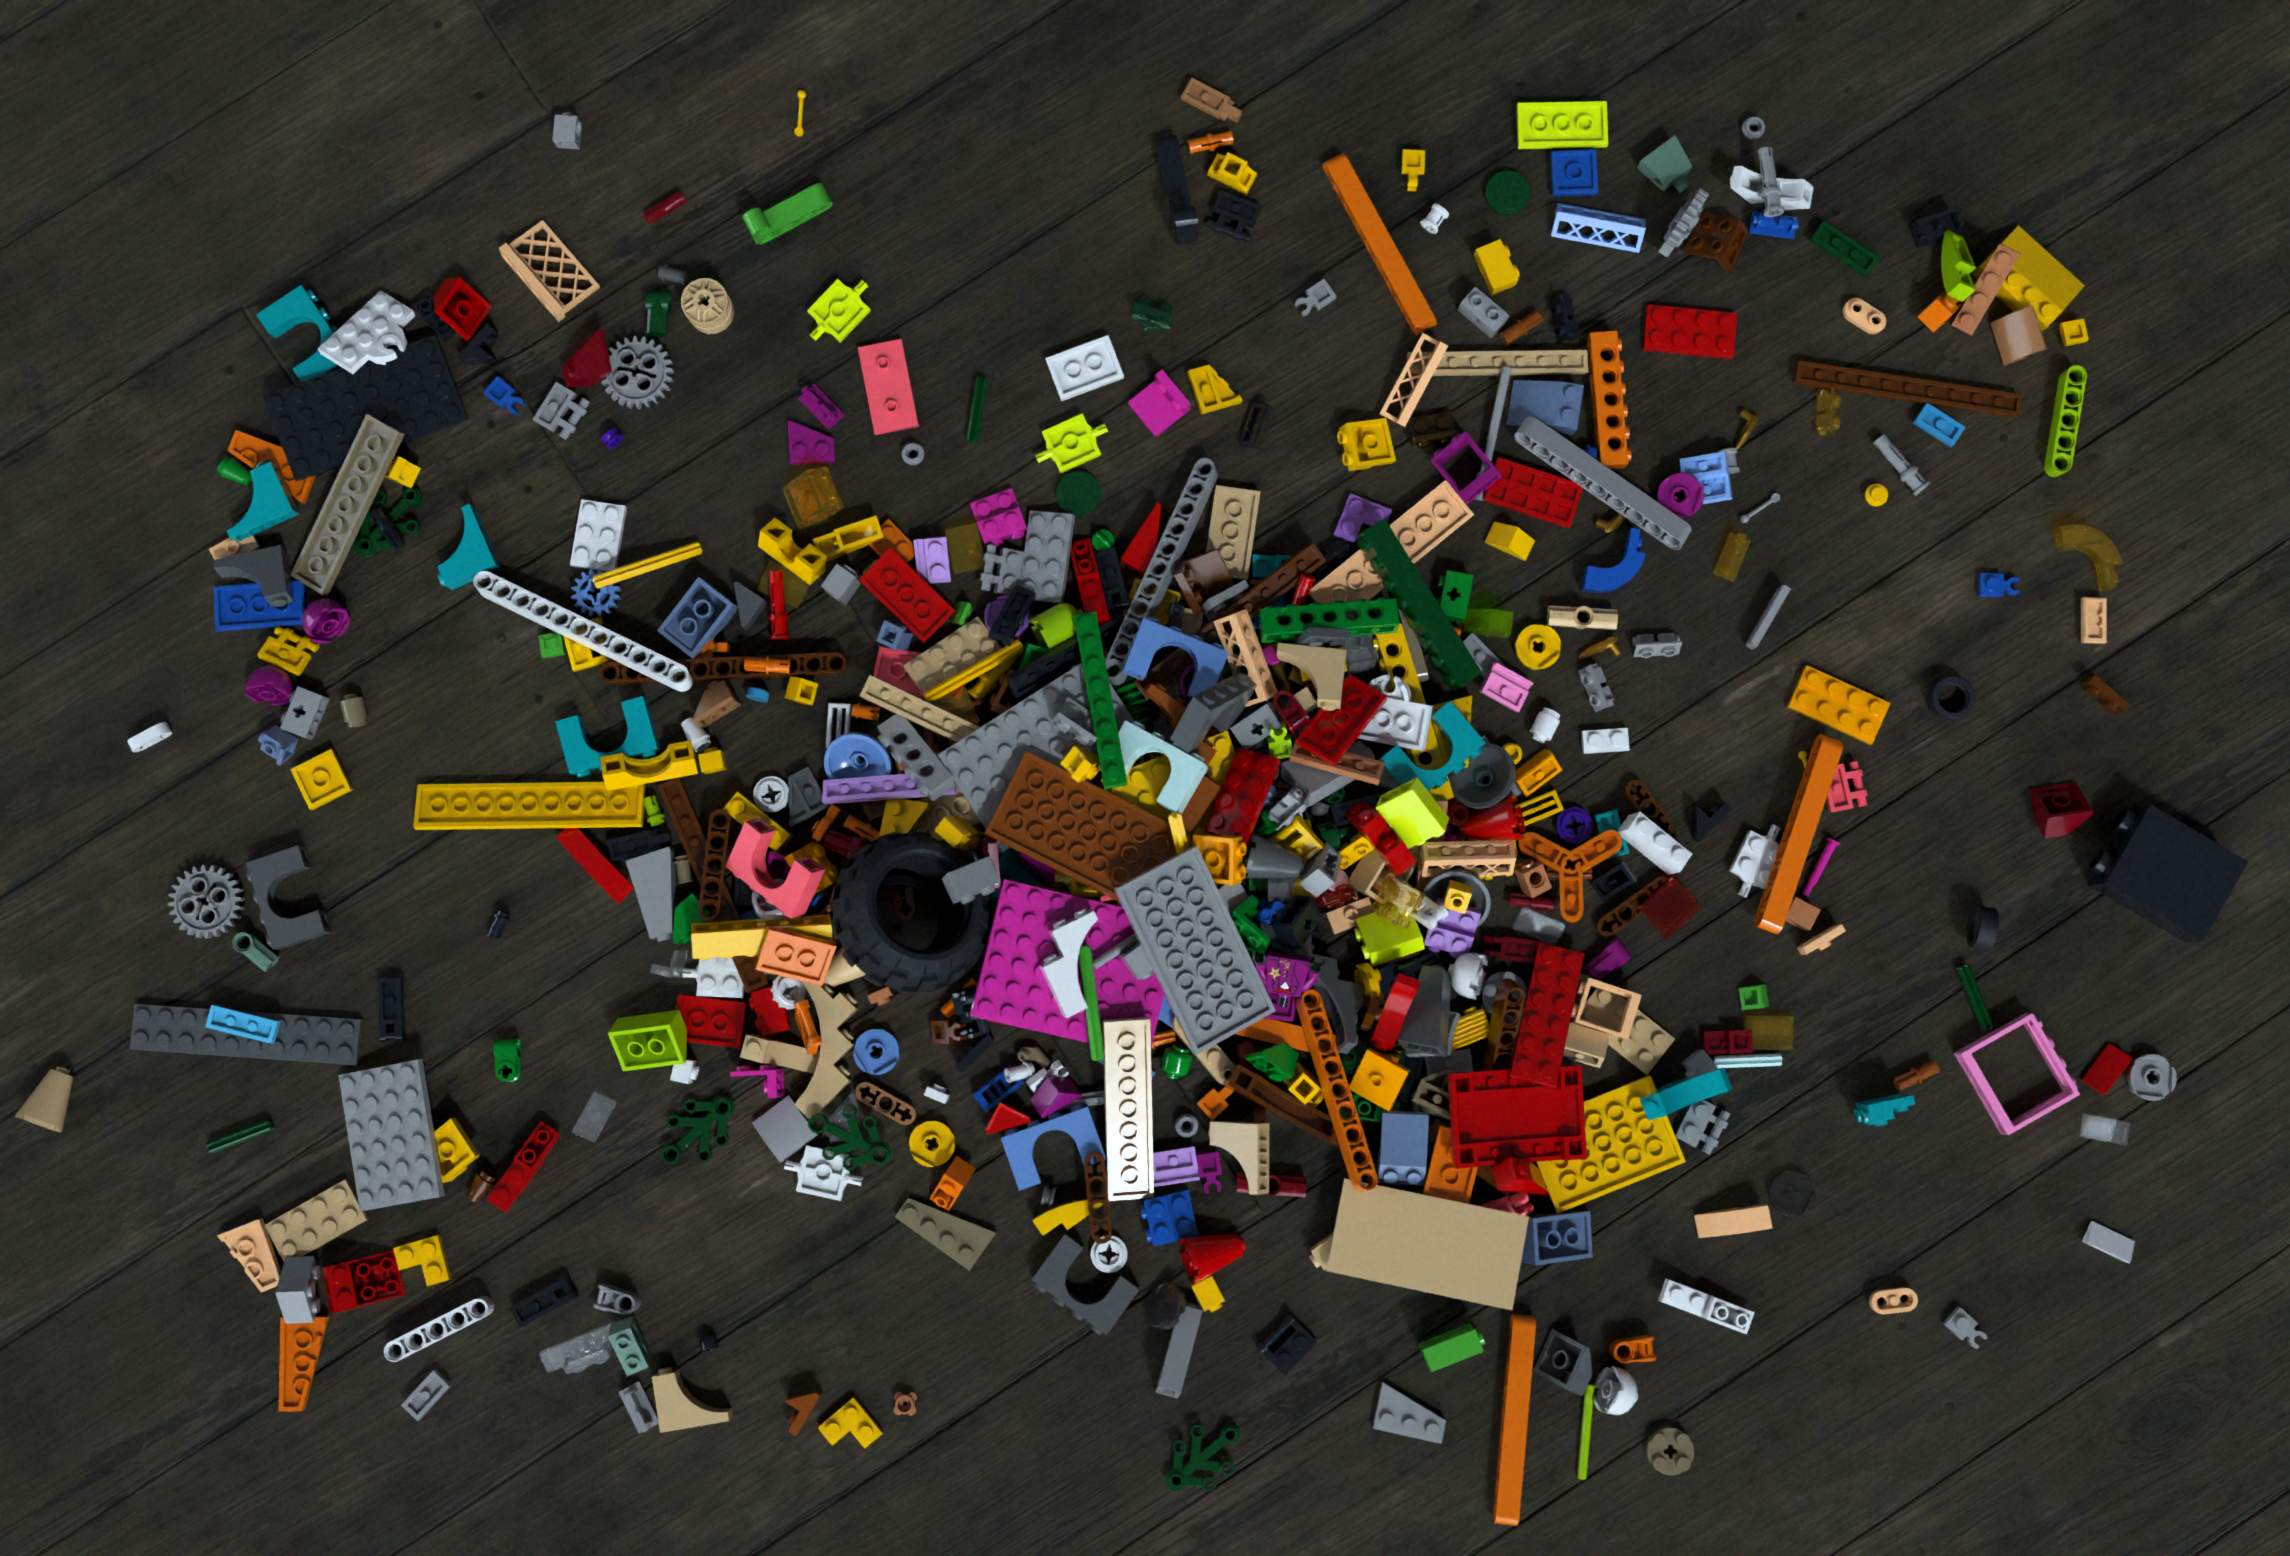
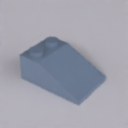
M1513 380L1506 424L1520 427L1524 419L1531 416L1537 418L1557 433L1573 435L1578 427L1584 385L1559 381Z
M698 577L657 631L694 659L727 625L737 612L738 605L708 581Z
M1382 1110L1377 1159L1379 1184L1424 1186L1427 1166L1429 1113Z
M1590 1211L1534 1213L1527 1215L1529 1220L1521 1263L1536 1266L1593 1257Z

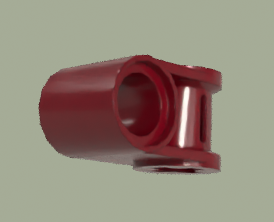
M1281 691L1274 696L1273 706L1292 735L1296 734V730L1311 722L1310 717L1290 692ZM1280 695H1286L1289 698L1290 704L1288 707L1281 708L1277 704V699ZM1301 717L1300 720H1298V721L1295 722L1294 724L1292 723V722L1295 721L1297 718Z

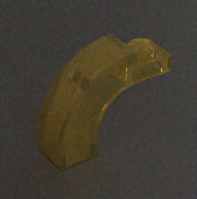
M2079 524L2064 525L2053 530L2056 552L2076 550L2085 553L2091 558L2096 568L2099 592L2109 591L2117 587L2118 574L2114 567L2122 564V560L2116 546L2104 533L2093 527Z

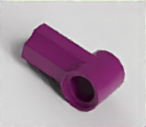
M1616 938L1604 947L1602 953L1593 958L1584 968L1592 979L1599 981L1614 968L1617 969L1626 963L1632 955L1621 941Z

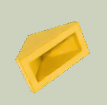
M1494 522L1484 543L1526 561L1535 540L1519 527Z

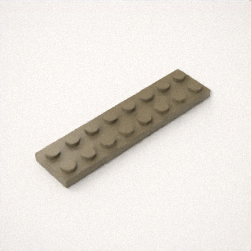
M366 414L290 576L321 595H329L405 435L404 433L378 418Z

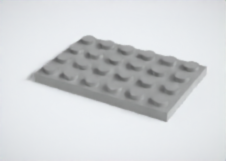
M423 1059L338 1075L358 1203L361 1211L445 1196Z

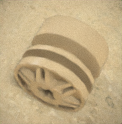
M699 278L690 282L684 289L681 296V307L686 317L698 331L706 334H717L731 324L734 317V305L724 287L717 281L709 278ZM706 300L709 304L705 306L702 302Z

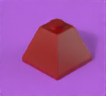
M460 277L445 279L434 295V312L466 341H470L492 307Z

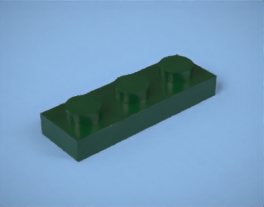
M1824 220L1809 240L1864 278L1868 276L1880 258Z

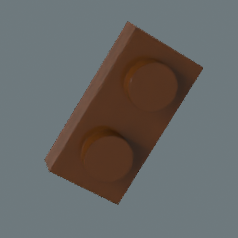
M2097 675L2089 676L2082 682V685L2086 688L2085 691L2090 696L2098 698L2103 702V707L2109 712L2118 714L2124 712L2130 706L2125 699Z

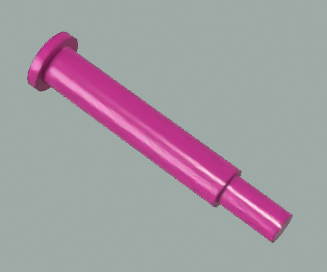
M1827 837L1826 840L1828 842L1802 892L1807 897L1820 878L1836 845H1840L1839 842Z

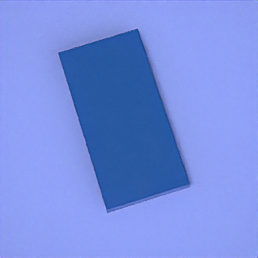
M292 580L294 602L280 607H271L263 596L261 586L257 583L214 586L215 631L302 626V615L307 608L306 585L299 580Z

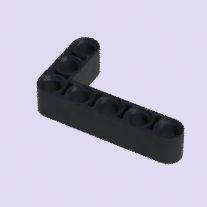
M1177 135L1155 139L1156 153L1176 245L1198 241V217L1195 206L1192 207Z

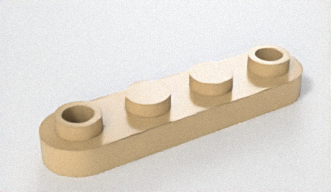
M1173 1015L1171 1019L1172 1029L1191 1050L1175 1015ZM1215 1044L1195 1056L1218 1083L1224 1085L1227 1079L1224 1074L1228 1070L1231 1072L1234 1064L1221 1048Z

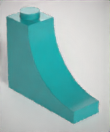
M261 462L255 466V469L250 471L253 480V498L250 508L237 525L227 530L230 539L236 542H240L300 514L278 465L272 462Z
M471 504L461 507L465 525L459 547L447 561L437 566L440 572L437 576L441 585L451 590L472 582L474 576L480 571L492 573L501 569L478 512Z
M1722 1067L1665 1084L1640 1098V1102L1649 1121L1667 1116L1698 1101L1732 1090L1725 1069Z

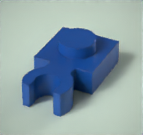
M498 376L483 392L500 408L503 409L507 404V409L513 415H518L513 408L516 403H520L522 406L526 405L521 398L513 397L516 391Z
M1980 573L1978 574V597L2001 598L2004 596V591L2008 595H2016L2020 593V590H2013L2011 583H2017L2020 579L2012 577L2004 580V574Z

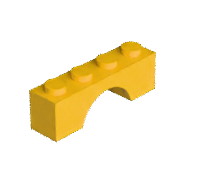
M691 740L669 744L662 754L650 759H633L624 753L600 757L602 775L607 791L698 774Z

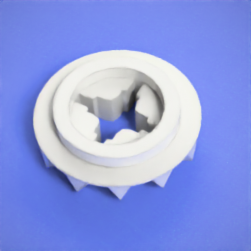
M768 776L756 784L753 798L761 810L765 812H778L786 807L790 794L789 788L782 779ZM769 785L773 791H781V793L775 796V803L771 798H763L769 793Z
M779 975L772 981L773 987L770 991L773 992V1000L779 1004V1007L786 1008L787 1010L794 1009L797 1002L804 1000L805 987L801 981ZM793 987L789 995L782 994L786 990L785 988Z
M1112 1236L1104 1244L1094 1242L1091 1248V1260L1098 1270L1105 1273H1113L1120 1270L1126 1263L1127 1248L1120 1238ZM1111 1244L1112 1252H1116L1119 1255L1112 1256L1110 1264H1107V1257L1099 1254V1252L1107 1251V1247Z

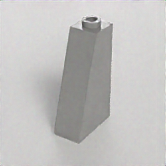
M1361 741L1354 742L1346 751L1371 759L1375 758L1373 751ZM1289 760L1281 765L1280 777L1291 789L1299 788L1303 795L1308 791L1311 792L1307 800L1309 803L1308 807L1355 780Z
M670 846L626 860L650 939H657L658 942L670 939V934H673L676 881L675 864L673 862H675V851Z
M1186 1302L1185 1305L1180 1304L1157 1383L1156 1393L1177 1399L1181 1394L1202 1315V1310H1199L1195 1304Z

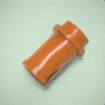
M860 702L853 704L851 717H854L855 720L862 718L879 721L880 707L860 705Z

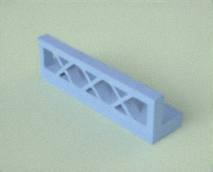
M1557 203L1551 236L1639 253L1646 229V222L1642 218ZM1559 221L1569 222L1572 229L1567 232L1557 231ZM1584 226H1591L1594 233L1584 236L1580 233L1579 229ZM1606 230H1612L1616 237L1611 240H1605L1601 233ZM1629 234L1638 235L1636 245L1627 244L1623 238Z

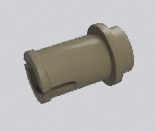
M687 855L675 857L673 864H676L678 884L693 882Z

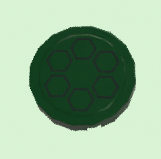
M1502 171L1495 174L1489 180L1485 189V199L1491 207L1490 209L1501 216L1517 214L1526 207L1530 198V187L1527 180L1521 174L1514 171Z
M1082 471L1072 472L1064 476L1056 490L1057 501L1061 509L1067 514L1079 517L1092 513L1098 507L1101 498V490L1097 480L1090 474Z

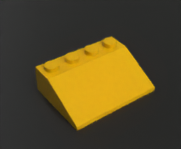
M2018 225L2001 243L2019 252L2020 255L1996 296L2013 312L2031 305L2034 306L2041 330L2043 331L2061 314L2085 285ZM1995 250L1972 273L1977 279L1981 276Z

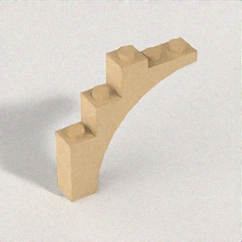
M801 981L815 1004L820 1022L821 1039L823 1041L820 1045V1054L814 1075L804 1093L794 1104L810 1119L812 1115L820 1113L852 1081L849 1077L851 1073L842 1064L838 1066L837 1063L855 1045L852 1041L854 1037L845 1028L841 1030L840 1027L859 1008L855 1005L857 1001L849 993L846 995L839 993L834 997L833 994L835 992L826 984L820 986Z

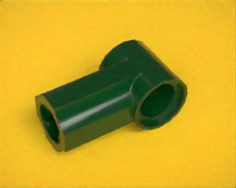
M646 291L645 306L648 311V335L657 337L667 335L668 312L671 311L672 305L670 291Z

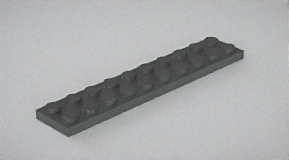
M134 1004L130 1050L359 1065L363 1019L242 1011L281 1021L275 1044H270L206 1028L210 1009Z

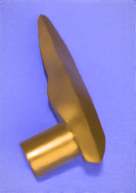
M1744 409L1739 415L1747 423L1743 427L1735 448L1737 450L1744 444L1759 421V414L1753 415L1747 409Z
M1619 513L1610 521L1598 518L1596 527L1604 529L1605 533L1616 530L1626 517Z
M1609 637L1590 646L1578 658L1581 659L1603 652L1607 648H1609L1614 656H1617L1622 652L1616 644L1618 637Z

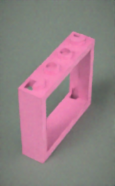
M2033 1013L2020 1015L1954 1053L2002 1135L2012 1134L2080 1095L2075 1084L2076 1080L2068 1075L2065 1069L2067 1067L2065 1061L2061 1056H2057L2053 1049L2055 1045L2052 1039L2044 1034L2041 1028L2043 1027L2042 1022L2038 1021ZM2024 1024L2062 1092L2010 1120L1971 1053Z

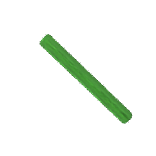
M1084 945L1080 947L1078 958L1083 997L1088 1007L1085 1009L1091 1059L1099 1061L1103 1060L1105 1055L1091 947Z

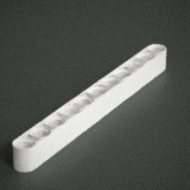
M480 571L474 576L473 583L483 597L677 691L684 692L692 687L693 679L684 665L491 572ZM490 582L488 586L483 587L485 583ZM509 591L506 596H502L504 592ZM529 600L526 605L521 606L522 602ZM543 610H548L546 614L540 615ZM568 619L566 623L559 624L561 620ZM587 628L584 633L578 634L581 629ZM601 638H606L603 643H598ZM626 647V649L623 652H617L619 648ZM642 656L646 657L644 661L637 662L638 658ZM665 666L664 670L656 671L658 667ZM685 675L683 680L676 681L678 676Z

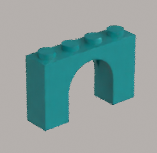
M302 285L256 314L267 332L275 338H278L300 323L309 322L317 324L319 327L321 346L338 330L336 325L332 326L328 321L331 317L325 308H320L316 303L319 299L313 290H307ZM317 350L314 355L294 367L293 371L299 380L303 382L342 367L321 355L319 350Z
M641 696L621 702L628 728L627 737L617 750L609 753L597 752L591 746L582 717L576 715L555 721L569 774L577 775L578 778L591 775L590 771L599 769V771H602L600 757L619 753H624L633 759L643 756V759L656 756V752L662 749L648 699Z
M1451 701L1431 716V720L1446 736L1450 744V756L1443 767L1436 770L1421 769L1413 764L1398 745L1379 759V761L1385 762L1384 770L1398 786L1418 777L1428 792L1435 785L1439 789L1449 780L1446 777L1449 773L1454 771L1457 774L1466 766L1464 761L1471 756L1475 759L1484 751L1482 746L1486 742Z

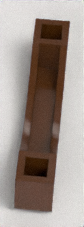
M1240 1064L1233 1066L1224 1086L1341 1150L1329 1115L1307 1104L1305 1105L1300 1100ZM1347 1130L1346 1136L1348 1140L1353 1142L1354 1134L1351 1130Z

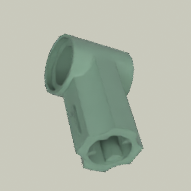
M241 932L233 938L232 944L234 949L243 953L264 972H268L280 958L255 933ZM246 936L250 939V945L247 949L242 944Z

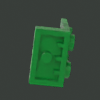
M1253 895L1233 911L1231 917L1251 958L1253 956V949H1256V953L1263 954V949L1267 950L1270 938L1254 924L1253 919L1258 912L1256 909L1259 900Z

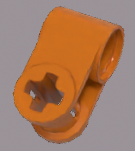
M1641 1335L1633 1338L1616 1339L1611 1342L1609 1353L1621 1363L1655 1361L1656 1356L1653 1355L1652 1346L1654 1336ZM1625 1345L1626 1353L1619 1357L1617 1350L1620 1346Z

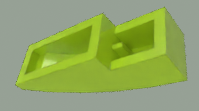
M1947 230L1944 233L1941 254L1943 284L1948 296L1963 302L1976 290L1970 273L1976 267L1964 237Z

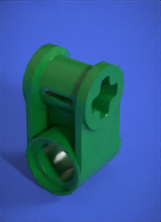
M495 1039L493 1052L496 1077L503 1082H514L521 1076L520 1039ZM512 1069V1073L508 1075L504 1073L505 1070Z

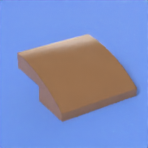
M2032 305L1990 323L2004 366L2047 349L2035 308Z

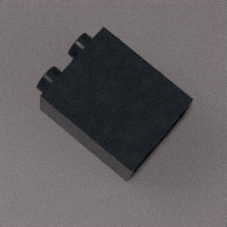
M2151 804L2134 807L2132 810L2127 807L2124 808L2117 815L2111 826V831L2118 835L2110 849L2106 847L2100 848L2089 864V870L2095 873L2088 886L2183 942L2204 941L2247 866L2248 861Z

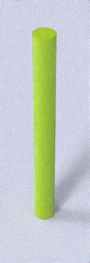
M1588 1384L1584 1392L1577 1478L1582 1480L1587 1479L1595 1386L1593 1384Z

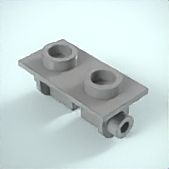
M1675 633L1657 634L1658 641H1654L1653 634L1637 635L1632 640L1633 646H1635L1633 657L1649 658L1652 656L1671 657L1679 655L1682 641H1680L1679 635H1675Z
M1595 663L1578 671L1595 713L1614 705L1613 701L1615 699L1609 686L1602 688L1600 685L1606 682L1601 666L1599 667Z
M1291 789L1282 798V802H1277L1269 809L1268 818L1278 823L1275 830L1278 831L1283 825L1288 826L1293 821L1296 813L1299 812L1301 814L1309 805L1307 800L1311 793L1310 791L1303 795L1301 789Z
M640 1381L619 1391V1395L639 1434L659 1424L658 1417Z

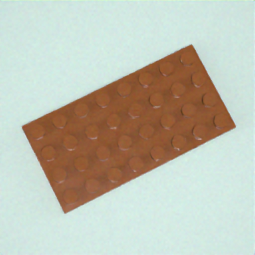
M1025 751L984 833L1117 901L1119 899L1114 888L1177 855L1170 825L1167 821L1085 780L1081 782L1075 781L1069 772L1028 751ZM1186 832L1187 840H1189L1191 834L1188 832Z

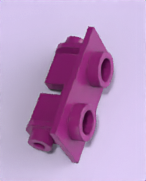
M814 383L810 387L807 385L801 390L803 394L798 400L828 430L845 415Z

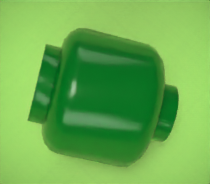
M1173 1043L1172 1046L1164 1049L1160 1067L1165 1071V1076L1178 1079V1076L1188 1074L1193 1060L1188 1047Z

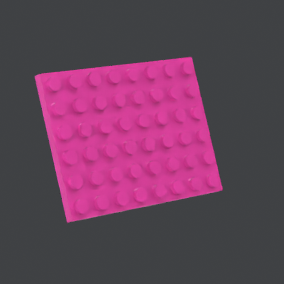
M1002 879L970 1016L1089 1043L1085 1009L1068 1018L1064 1017L1039 966L1044 964L1043 960L1051 955L1056 954L1057 957L1060 956L1048 931L1054 928L1052 924L1061 919L1068 921L1074 918L1073 914L1081 909L1086 908L1087 911H1094L1098 918L1087 932L1081 946L1088 945L1091 947L1092 961L1134 934L1135 932L1123 907ZM1119 955L1098 969L1093 967L1102 1039L1103 1020L1149 1017L1152 1047L1164 997V992L1155 973L1144 980L1133 978ZM1078 958V962H1077V976H1078L1079 987H1080V990H1081V993H1082V996H1083L1082 981H1081L1080 966H1079V958Z

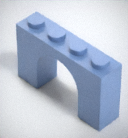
M1151 617L1142 619L1121 673L1143 681L1155 652L1166 646H1176L1185 650L1191 656L1194 663V675L1187 691L1186 699L1191 700L1193 696L1217 684L1229 653L1224 650L1223 646L1216 643L1207 644L1203 642V638L1191 634L1187 636L1182 634L1181 629L1174 626H1169L1168 628L1160 625L1161 622Z
M1079 1104L1069 1108L1070 1113L1062 1115L1061 1111L1048 1115L1049 1120L1040 1123L1039 1119L1026 1123L1027 1128L1020 1131L1018 1127L1004 1131L1006 1136L1001 1137L1019 1191L1042 1182L1034 1159L1033 1148L1037 1138L1044 1132L1061 1130L1068 1133L1077 1144L1083 1164L1086 1156L1091 1152L1102 1154L1104 1160H1106V1154L1089 1106L1083 1107V1104ZM1092 1156L1091 1161H1088V1165L1098 1163L1101 1160H1097L1096 1156Z

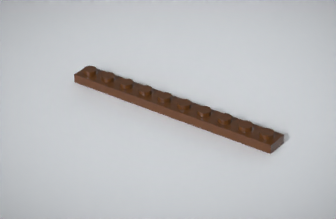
M1800 360L1796 363L1794 377L1795 385L1920 404L1929 403L1933 406L2012 418L2020 417L2023 394Z
M1310 542L1193 633V635L1203 638V642L1207 644H1220L1221 641L1213 621L1247 609L1250 619L1254 618L1259 614L1260 609L1269 606L1299 582L1301 573L1310 574L1326 561L1316 545ZM1230 621L1222 623L1225 632L1231 635L1233 629ZM1176 647L1148 669L1143 681L1134 679L1132 682L1143 697L1149 700L1150 698L1143 693L1147 685L1158 683L1165 687L1181 675L1189 665L1193 664V660L1185 650Z
M678 777L657 787L701 887L707 841ZM715 861L711 862L708 866L712 871L719 870ZM724 882L721 911L716 922L741 920ZM713 883L706 887V891L711 894L719 889ZM709 906L712 914L714 915L716 909L713 906ZM757 956L732 957L733 963L747 994L768 985L764 972L755 970Z

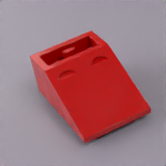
M394 1250L321 1268L330 1313H338L405 1295Z

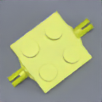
M837 279L807 310L808 314L818 324L809 335L817 341L826 332L841 343L871 311L859 296L868 288V285L861 280L852 289Z
M1082 413L1042 431L1047 450L1035 454L1038 463L1051 458L1056 463L1061 474L1101 456L1096 443V437L1108 432L1106 425L1103 423L1092 429L1087 424Z

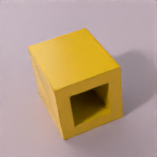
M1213 1275L1198 1283L1191 1284L1204 1312L1207 1310L1213 1312L1223 1306L1222 1302L1225 1301V1298Z

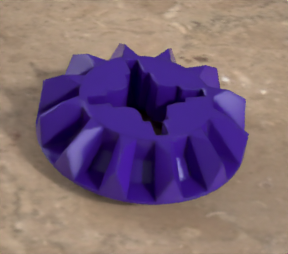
M1578 807L1565 809L1556 820V830L1560 838L1568 843L1578 844L1585 841L1593 829L1590 815ZM1572 817L1575 823H1583V825L1577 828L1576 835L1573 829L1565 828V826L1571 824Z

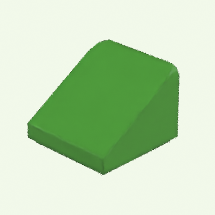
M958 601L954 608L955 612L950 616L949 621L958 626H964L973 610L972 605L968 602Z
M1765 984L1738 988L1742 1010L1769 1006Z

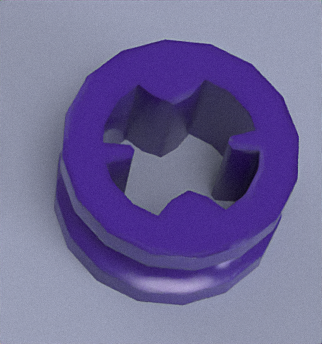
M614 427L602 436L601 441L607 443L606 447L608 449H613L620 444L624 436L618 434V429Z

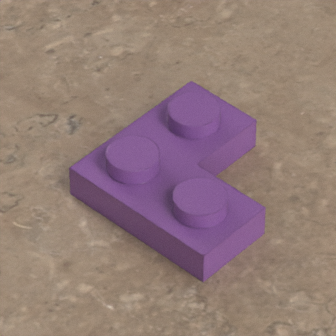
M1350 493L1333 536L1339 539L1343 538L1345 541L1354 544L1362 524L1371 527L1384 518L1388 521L1392 509Z

